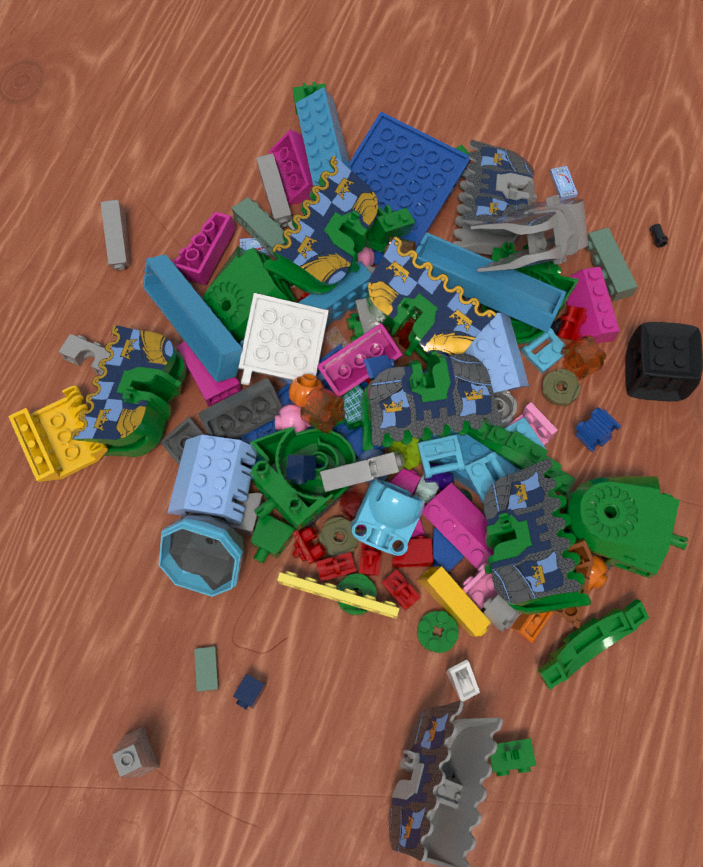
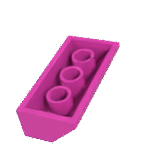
M289 130L269 150V153L274 155L287 202L291 206L302 203L306 199L312 200L310 192L313 187V181L303 136L300 133Z
M601 267L582 269L570 276L571 278L579 279L566 303L567 308L571 305L587 309L586 315L588 317L586 322L581 325L579 330L581 336L577 340L578 346L614 341L619 333V327Z
M380 323L317 365V367L339 398L369 378L364 359L387 355L388 359H393L394 362L403 354L382 323Z
M450 483L424 507L422 514L477 569L487 562L490 556L494 555V550L489 548L485 541L486 527L488 526L486 516L453 483Z

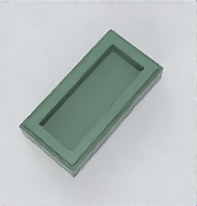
M216 647L194 649L197 692L219 690Z

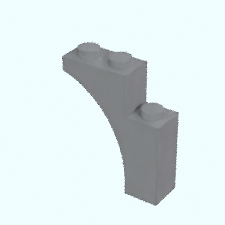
M399 450L323 470L320 474L325 492L397 473L403 469L405 459L403 453L399 454Z

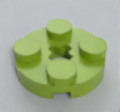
M412 437V442L408 445L402 444L401 441H393L389 452L399 450V454L403 453L405 465L403 466L405 469L411 470L421 464L417 446L420 443L418 439Z

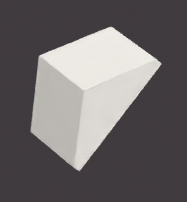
M468 660L447 670L446 674L460 701L463 702L480 693Z

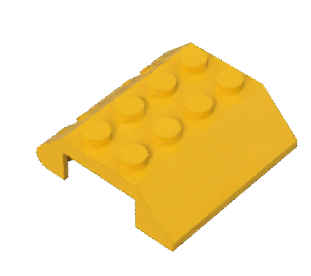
M77 385L62 390L66 396L65 398L31 413L27 408H24L8 416L37 482L64 479L98 462L108 450L106 444L71 439L72 432L84 426V423L79 420V414L82 411L88 410L86 404L80 405L84 398Z

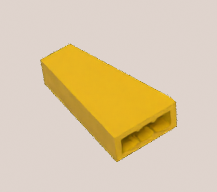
M442 566L429 567L416 580L470 636L480 637L487 632V626L491 623L489 619Z

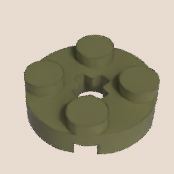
M557 369V371L549 372L542 382V396L557 406H569L580 394L581 385L577 380V376L567 369ZM560 384H563V388L566 390L560 391L558 390L556 385L559 386Z
M335 517L325 522L319 535L320 543L325 546L330 557L348 552L352 554L358 547L359 540L353 536L350 530L351 521L342 517ZM336 533L345 536L342 542L334 540Z

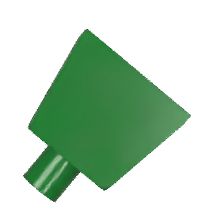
M269 515L263 518V520L259 518L251 539L252 546L258 549L253 559L264 564L268 555L278 558L294 538L293 532L296 531L295 528Z

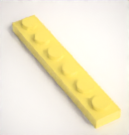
M286 571L285 574L279 573L277 581L281 585L394 619L398 617L400 608H397L395 603L384 601L383 604L377 602L375 597L364 595L363 598L357 596L355 591L345 589L343 592L337 590V586L325 583L323 586L317 584V580L305 577V580L297 578V574Z

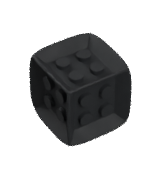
M647 322L637 327L628 342L626 351L625 379L628 396L654 401H681L688 398L699 385L703 371L702 337L698 327L667 322Z

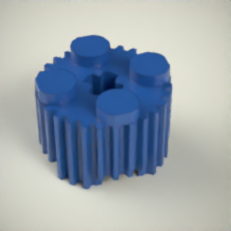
M599 407L590 414L591 418L588 421H582L575 428L577 430L576 437L592 453L596 451V446L600 445L602 447L611 440L613 430L616 429L618 431L621 428V425L605 409L601 410Z

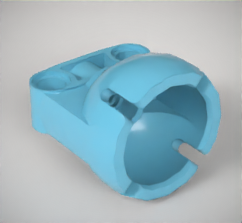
M375 478L365 494L355 519L350 524V530L356 539L367 545L393 555H403L407 551V544L423 512L425 501L416 495H413L411 498L412 494L408 490ZM360 524L365 525L363 532L358 533L355 531L356 526ZM396 540H401V541H402V544H401L400 547H398V548H393V547H392L393 543H394Z

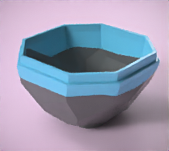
M189 515L170 523L162 530L159 567L175 585L211 597L236 587L243 565L244 547L242 535L235 531L230 523L206 515Z

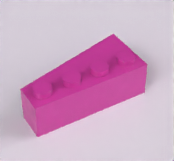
M214 212L201 227L199 234L194 235L190 239L191 243L185 249H181L175 261L172 260L185 279L203 285L207 284L236 230L232 217Z

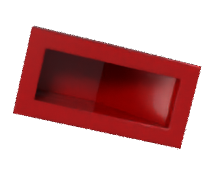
M416 536L415 539H411L408 542L407 551L403 555H396L392 559V568L432 567V539L426 536Z

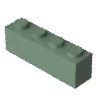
M249 197L233 206L234 220L255 238L275 260H278L272 252V248L276 244L287 245L283 240L282 234L284 230L280 224L274 222L266 211L261 210L256 201L253 202Z
M609 227L589 233L588 246L585 249L589 251L593 265L601 267L609 296H611L613 301L633 296L638 286Z

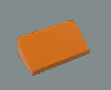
M553 612L539 614L522 613L513 624L512 629L527 641L533 643Z

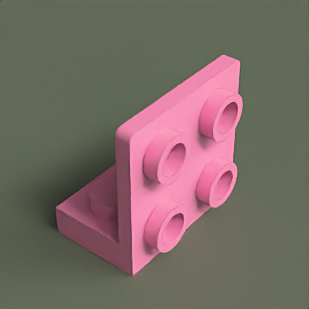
M532 402L525 407L523 413L508 425L510 426L525 417L543 445L551 441L558 431Z
M487 562L477 570L476 577L470 576L461 588L480 610L484 608L483 605L489 598H494L498 594L494 588L492 574H485L484 567L487 566Z

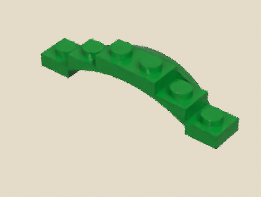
M486 422L487 431L485 433H478L471 426L469 427L467 435L521 469L528 468L545 459H551L552 469L545 473L544 477L554 478L560 476L563 480V485L556 491L563 496L569 493L576 479L560 469L562 465L546 455L548 451L516 430L510 433L501 426H491Z
M636 599L622 610L615 608L601 619L594 617L562 640L564 645L550 654L552 660L537 670L545 686L551 690L559 683L565 682L595 656L637 630L639 625L649 619L642 601Z

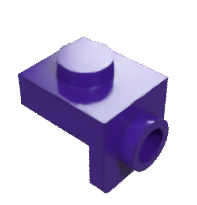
M429 464V465H430V467H435V466L444 465V464ZM449 471L432 475L431 478L425 479L424 477L426 483H436L440 491H442L450 483H454V476Z

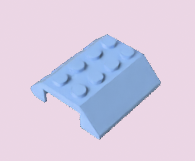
M496 313L495 318L485 326L463 354L472 355L484 364L489 373L494 393L528 387L527 376L510 316L504 313Z
M199 435L187 439L167 513L180 516H188L189 512L224 517L228 523L242 524V513H244L245 508L234 503L233 499L241 502L247 501V494L252 479L250 472L252 470L241 465V463L255 465L257 455L252 450L251 445L241 440L208 435Z

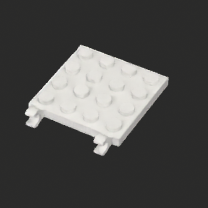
M254 293L238 369L244 370L241 384L249 385L252 372L291 381L303 374L316 376L329 310Z

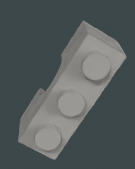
M70 334L59 350L64 360L79 367L85 359L95 358L91 367L98 375L104 373V370H101L98 366L100 360L110 357V353L97 342H88L81 335L74 336Z

